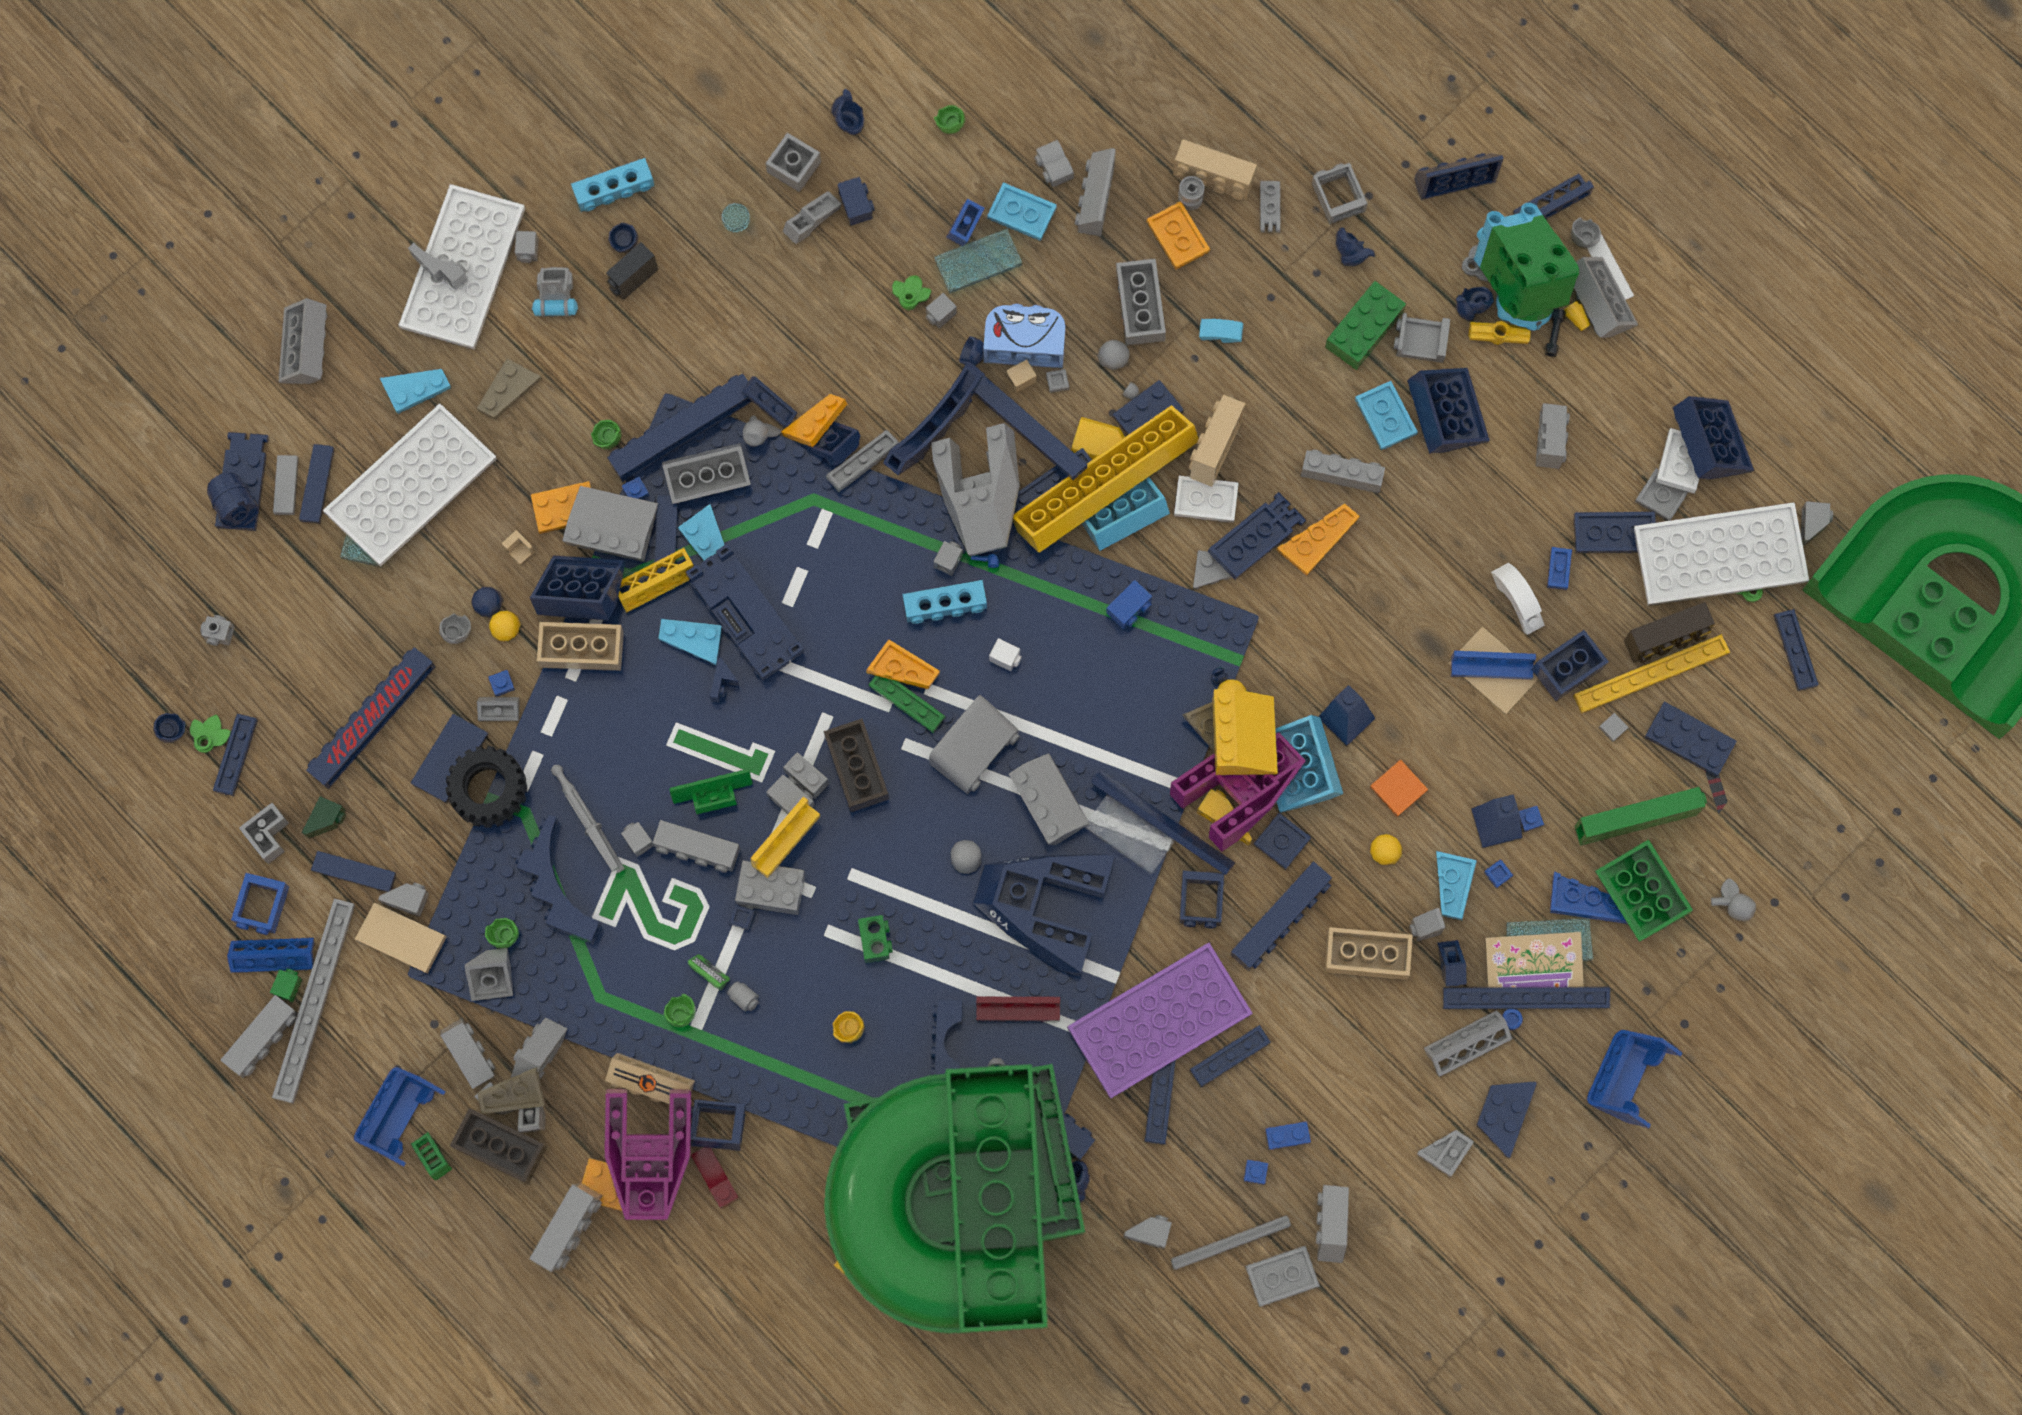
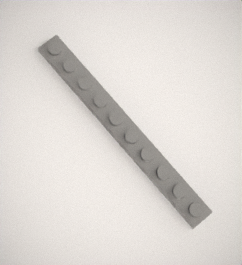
M338 899L333 900L274 1089L273 1099L294 1104L355 908L354 903Z

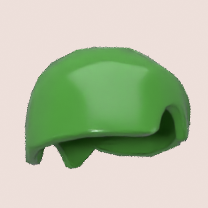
M948 105L938 110L934 120L939 130L945 134H954L963 127L965 115L959 107Z
M601 420L594 426L591 432L593 444L604 450L613 449L621 441L620 427L612 420Z
M508 918L495 919L490 926L485 928L486 939L492 946L498 949L509 948L518 939L519 929L514 921Z
M682 994L680 997H672L664 1009V1016L667 1022L675 1027L688 1025L694 1019L696 1013L692 998L686 994Z

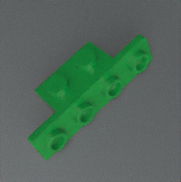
M745 769L670 788L669 791L674 804L693 799L696 814H701L737 805L733 789L752 785L753 782L750 770Z

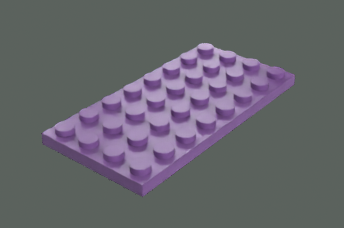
M1207 943L1067 1026V1029L1111 1099L1253 1013L1210 943Z

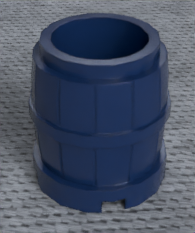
M233 472L222 473L208 483L207 495L211 501L212 508L219 515V520L223 527L226 529H236L235 525L241 524L243 527L256 518L259 513L257 511L259 506L252 498L249 488L238 475Z

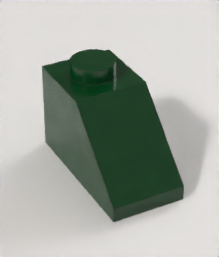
M320 796L302 834L310 839L337 829L338 825L342 824L346 817V810L343 806Z

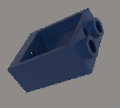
M1182 872L1179 923H1184L1183 926L1196 927V924L1210 929H1215L1221 925L1223 873ZM1187 883L1217 885L1216 918L1185 916Z
M695 1099L694 1106H691L690 1146L741 1151L746 1115L745 1104ZM700 1113L735 1115L732 1140L697 1137Z

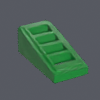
M429 1132L411 1143V1146L432 1179L438 1180L452 1170L449 1162ZM428 1142L430 1143V1145H428V1146L425 1147L424 1149H422V1150L419 1149L420 1147H422V1146L425 1145L426 1143H428ZM432 1149H434V1151H433L432 1153H430L429 1155H427L426 1157H424L425 1154H427V1153L430 1152ZM438 1156V1159H437V1160H435L434 1162H432L431 1164H429L430 1161H432L433 1159H435V1158Z

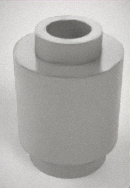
M739 981L734 983L727 993L730 999L745 1012L748 1010L752 1011L759 1003L757 1000L759 996L747 985Z

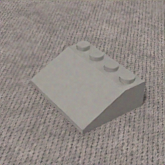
M580 486L567 521L563 542L566 545L644 562L658 503Z

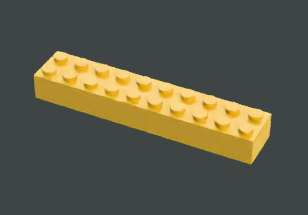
M1172 405L1087 463V469L1074 480L1069 477L1065 478L1016 512L1013 516V522L1017 532L1040 553L1198 443L1199 438L1194 424Z

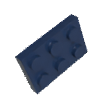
M1158 380L1112 414V417L1124 432L1129 435L1171 405L1181 414L1184 412V409L1163 383Z

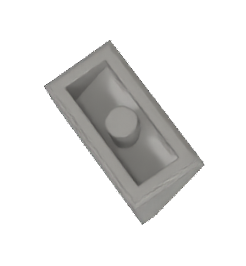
M479 697L477 700L478 721H519V697Z

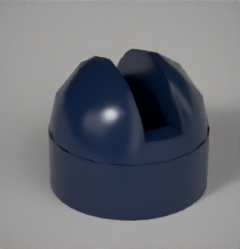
M1222 667L1215 668L1211 674V679L1216 684H1221L1228 677L1227 671ZM1220 672H1224V674H1222V675H1220V676H1218V677H1215L1216 674H1218V673H1220Z

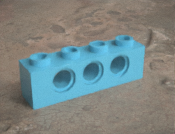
M645 158L571 184L581 212L591 211L596 206L602 204H611L616 199L628 198L633 193L645 192L655 186ZM630 178H636V181L628 182ZM613 184L618 185L615 189L609 188ZM593 191H599V194L591 195Z
M983 580L903 594L907 623L912 622V624H919L931 618L932 620H941L944 616L948 615L958 617L962 616L965 612L980 613L984 611L983 609H987ZM967 596L971 600L968 603H962L960 598ZM942 600H948L951 602V604L947 607H943L940 605V602ZM927 603L931 607L928 610H922L920 606Z

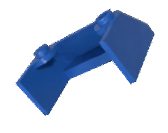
M1627 1030L1618 1031L1611 1041L1588 1093V1103L1594 1108L1626 1123L1650 1128L1651 1124L1638 1116L1639 1107L1634 1102H1631L1647 1065H1659L1666 1053L1681 1056L1682 1052L1663 1038Z
M394 1067L388 1073L357 1128L354 1140L391 1161L404 1166L406 1162L398 1159L403 1152V1143L399 1141L400 1136L419 1103L426 1104L430 1102L434 1097V1092L444 1095L446 1091L415 1074Z

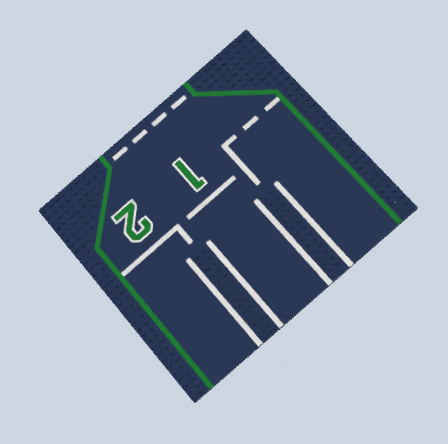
M668 393L664 394L649 428L659 426L665 418L675 416L681 408L689 407L694 403ZM729 416L627 479L625 484L640 477L649 493V496L642 500L657 503L658 495L670 496L662 462L740 443L751 485L679 502L676 551L684 548L694 566L696 564L700 565L703 562L679 531L678 527L710 504L724 545L728 543L747 573L754 579L758 588L774 610L781 616L782 621L803 646L804 653L762 681L753 671V667L743 653H740L737 649V645L729 634L722 628L718 658L724 660L738 680L739 686L723 684L726 685L725 695L720 697V702L717 703L712 702L710 699L716 666L659 640L661 619L721 625L711 609H708L697 590L692 587L690 581L627 613L618 597L617 605L609 620L565 617L563 623L621 625L624 631L621 670L542 669L506 750L508 755L511 754L525 774V782L527 784L525 803H521L520 812H515L512 815V820L508 821L506 819L502 821L503 825L497 827L496 824H493L491 828H485L483 825H480V827L473 825L428 928L445 935L446 939L428 974L411 966L408 976L533 1027L537 1023L541 1024L544 1018H547L567 1028L564 1039L611 1058L619 1053L695 1081L692 1089L722 1102L745 1104L747 1112L838 1147L848 1129L844 1104L877 1098L899 1085L914 1079L930 1076L931 1067L935 1068V1059H931V1047H936V1039L932 1038V1026H936L937 1019L933 1018V1005H937V1000H962V1024L953 1028L945 1039V1050L948 1055L960 1062V1068L988 1067L990 1060L993 1058H1001L1005 1066L1032 1064L1033 1068L1053 1064L1062 1114L1065 1115L1086 1062V1058L1067 1029V1026L1109 1002L1172 842L1171 837L1091 783V780L1102 770L1179 824L1185 808L1182 809L1170 796L1171 782L1201 763L1209 747L1182 715L1212 702L1214 689H1218L1220 685L1214 683L1211 679L1212 671L1215 668H1224L1228 673L1227 680L1236 679L1259 617L1246 610L1059 540L1039 553L1017 532L1014 523L1011 525L1007 547L977 555L988 556L995 554L999 559V567L989 568L988 562L971 560V556L966 552L951 576L934 568L933 563L944 541L948 543L954 542L952 536L957 533L942 496L870 469L839 492L826 479V475L839 465H830L826 458L806 449V445L780 435L767 437L761 445L750 446L743 439V428L746 423ZM622 488L620 495L627 496ZM657 512L644 562L594 551L592 558L624 560L625 567L622 579L655 563ZM684 556L676 559L675 564L685 562ZM643 576L638 582L644 583L649 577ZM983 580L987 609H983V612H965L962 616L958 617L948 615L944 616L941 620H932L931 618L919 624L907 623L903 594ZM1136 580L1152 595V606L1145 613L1141 612L1137 616V621L1131 627L1126 626L1122 629L1106 614V608ZM625 585L621 587V594L628 591L631 586ZM967 596L960 598L962 603H968L971 600ZM942 600L940 602V605L943 607H947L951 604V602L948 600ZM924 603L920 606V609L928 610L931 606ZM998 638L1020 648L1021 661L1017 667H1013L1012 671L989 661V655ZM888 640H891L940 671L929 689L899 682L946 716L934 734L868 685L876 675L866 673L867 668ZM1220 672V673L1216 674L1215 677H1218V676L1224 674V672ZM981 695L1019 730L1018 735L1020 737L1014 745L1004 746L980 775L979 781L981 784L974 792L971 790L969 794H966L930 765L929 755L972 702ZM862 718L889 794V800L850 812L823 731ZM798 752L821 772L829 782V785L818 797L812 799L814 802L813 809L820 813V818L779 865L781 867L804 870L805 872L799 913L794 915L746 907L755 910L749 931L729 925L728 923L736 904L735 899L742 861L751 862L750 858L788 815L767 796L766 792L782 775H785L787 778L789 777L783 767ZM1048 753L1051 755L1090 823L1057 845L1047 843L1009 776V773L1021 765ZM554 765H560L563 768V774L574 785L596 823L602 824L601 829L625 868L620 873H617L616 870L612 872L590 836L585 835L586 829L563 793L560 781L551 772V768ZM740 770H750L753 784L733 789L737 805L696 814L693 799L676 804L672 801L669 791L672 787ZM498 771L483 804L497 800L505 789V779ZM800 785L797 786L801 791H804ZM548 814L556 816L559 820L552 848L553 868L557 882L563 894L573 906L601 924V929L594 945L548 927L544 917L547 910L551 909L552 906L533 899L531 896L532 892H530L533 881H537L538 878L522 873L516 868L517 864L515 862L518 854L523 853L524 848L530 851L533 850L531 848L532 842L535 837H539L541 832L539 829L540 824L544 818H547ZM660 820L739 844L740 851L733 872L727 870L724 873L716 870L713 865L707 864V867L696 864V860L690 858L688 860L679 859L676 857V854L671 852L662 854L657 852V848L654 846L636 857L621 833L624 832L623 829L627 825L639 822L653 843ZM962 840L976 843L982 854L981 865L976 871L969 874L960 873L952 866L951 849L954 844ZM1115 854L1104 898L1044 882L1034 913L1035 917L1092 933V940L1081 977L1062 972L1008 936L973 904L985 864L1029 856ZM883 915V920H888L890 932L886 933L887 941L891 940L893 953H889L890 959L865 963L858 919ZM508 918L514 921L519 929L518 939L512 946L507 948L511 964L513 996L472 1001L465 964L486 950L498 949L492 946L486 939L485 928L490 926L495 919ZM877 924L869 927L871 933H877L880 930V926ZM876 944L872 947V951L874 953H881L884 947ZM699 954L728 976L730 981L722 991H719L690 968L688 960ZM737 981L747 985L759 996L757 999L759 1003L752 1011L748 1010L745 1012L727 994L731 986ZM682 994H686L694 1002L696 1008L695 1017L688 1025L675 1027L667 1022L664 1016V1009L672 997H680ZM976 996L1060 997V1022L977 1021ZM845 1011L857 1013L862 1017L864 1023L862 1037L852 1043H843L833 1035L832 1024L837 1016Z

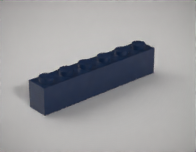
M1313 861L1235 946L1230 955L1247 971L1252 967L1256 969L1263 962L1261 957L1266 952L1270 954L1277 946L1275 942L1279 938L1284 939L1291 931L1289 929L1290 925L1293 922L1297 924L1304 917L1302 912L1307 907L1311 909L1318 901L1316 897L1320 893L1325 894L1332 886L1330 884L1332 877Z

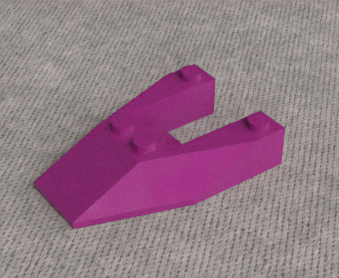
M1276 733L1277 774L1216 775L1214 753L1172 781L1170 796L1183 809L1219 784L1230 794L1239 806L1210 825L1209 839L1223 852L1243 837L1272 809L1306 760L1280 733Z
M606 1089L605 1159L625 1220H668L690 1158L691 1090L670 1089L669 1134H627V1089Z

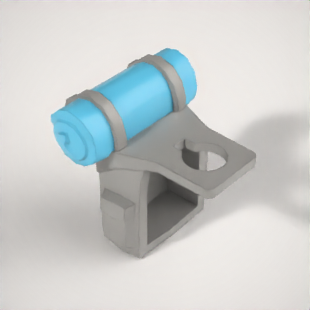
M541 268L537 276V290L540 291L539 299L534 300L532 306L535 316L567 317L569 315H576L578 304L570 296V290L573 289V275L569 268Z

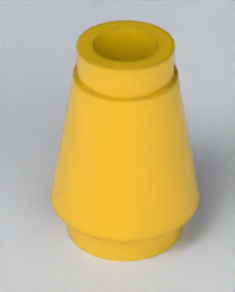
M1578 301L1564 309L1565 316L1580 331L1591 325L1582 304H1579Z

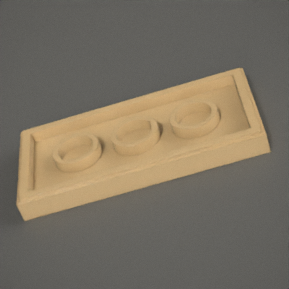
M374 903L355 940L428 974L446 936Z

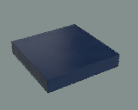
M1278 813L1253 845L1286 870L1311 840V837L1281 813Z

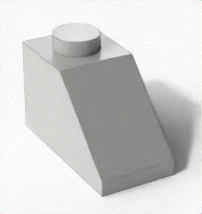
M1806 501L1803 505L1801 515V539L1803 546L1809 543L1832 522L1833 511L1830 510V503Z
M406 883L380 895L378 900L384 905L420 917L429 893L424 890L425 886L413 883V885Z
M1439 908L1412 919L1409 929L1411 935H1413L1412 937H1416L1417 942L1442 934L1445 924Z
M543 1106L519 1109V1132L527 1133L545 1130L546 1115Z
M1156 1215L1155 1218L1150 1217L1125 1231L1124 1238L1165 1249L1171 1222H1167L1168 1218Z

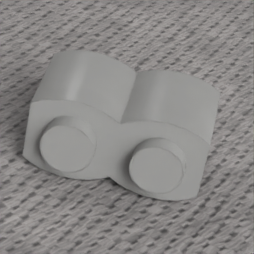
M1058 140L1036 149V156L1034 158L1038 167L1042 166L1045 171L1042 174L1046 183L1050 182L1051 186L1055 187L1074 178L1072 167Z

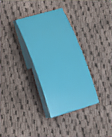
M1201 319L1199 337L1201 340L1220 339L1222 343L1242 342L1244 324L1224 319Z

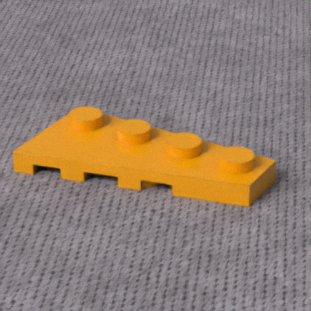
M1343 504L1323 517L1319 522L1312 524L1305 531L1291 538L1290 541L1277 547L1276 550L1307 576L1357 522L1360 516L1346 504Z

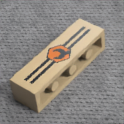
M619 1053L612 1057L605 1079L606 1082H609L615 1088L623 1087L629 1089L632 1094L645 1095L654 1102L662 1101L669 1104L670 1089L691 1090L692 1092L695 1083L692 1079Z

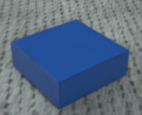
M1501 859L1484 871V874L1496 889L1513 877V874Z

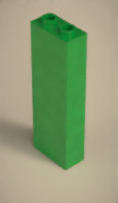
M1700 787L1581 817L1574 828L1579 844L1582 846L1697 816L1704 809L1707 800L1705 793L1701 792Z

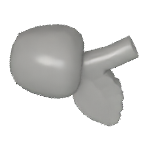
M751 416L749 422L743 428V439L750 446H758L763 444L767 437L780 435L782 430L771 424L763 423L756 416Z
M1726 879L1721 887L1722 897L1711 898V906H1728L1729 916L1736 920L1748 921L1754 916L1756 911V903L1749 896L1739 893L1738 885L1732 879Z

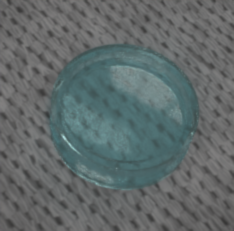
M739 203L728 205L722 212L724 226L733 232L744 230L750 221L747 208Z

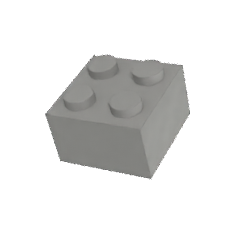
M787 133L765 163L767 173L800 192L821 163V156L819 151Z

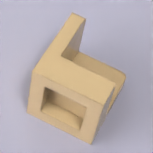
M1027 359L1007 370L1016 393L1037 382V375Z
M517 530L501 543L503 548L519 565H522L535 553L533 546Z

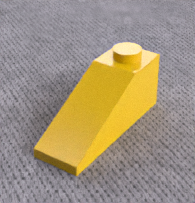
M1210 789L1199 806L1197 814L1214 823L1234 810L1223 792ZM1247 832L1239 840L1249 846L1252 838Z

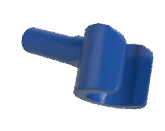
M995 554L971 556V560L988 562L989 568L999 567V559Z

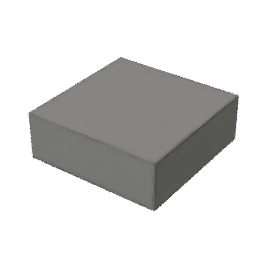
M1066 369L1046 372L1050 393L1069 390Z
M1615 713L1599 726L1612 742L1629 728Z

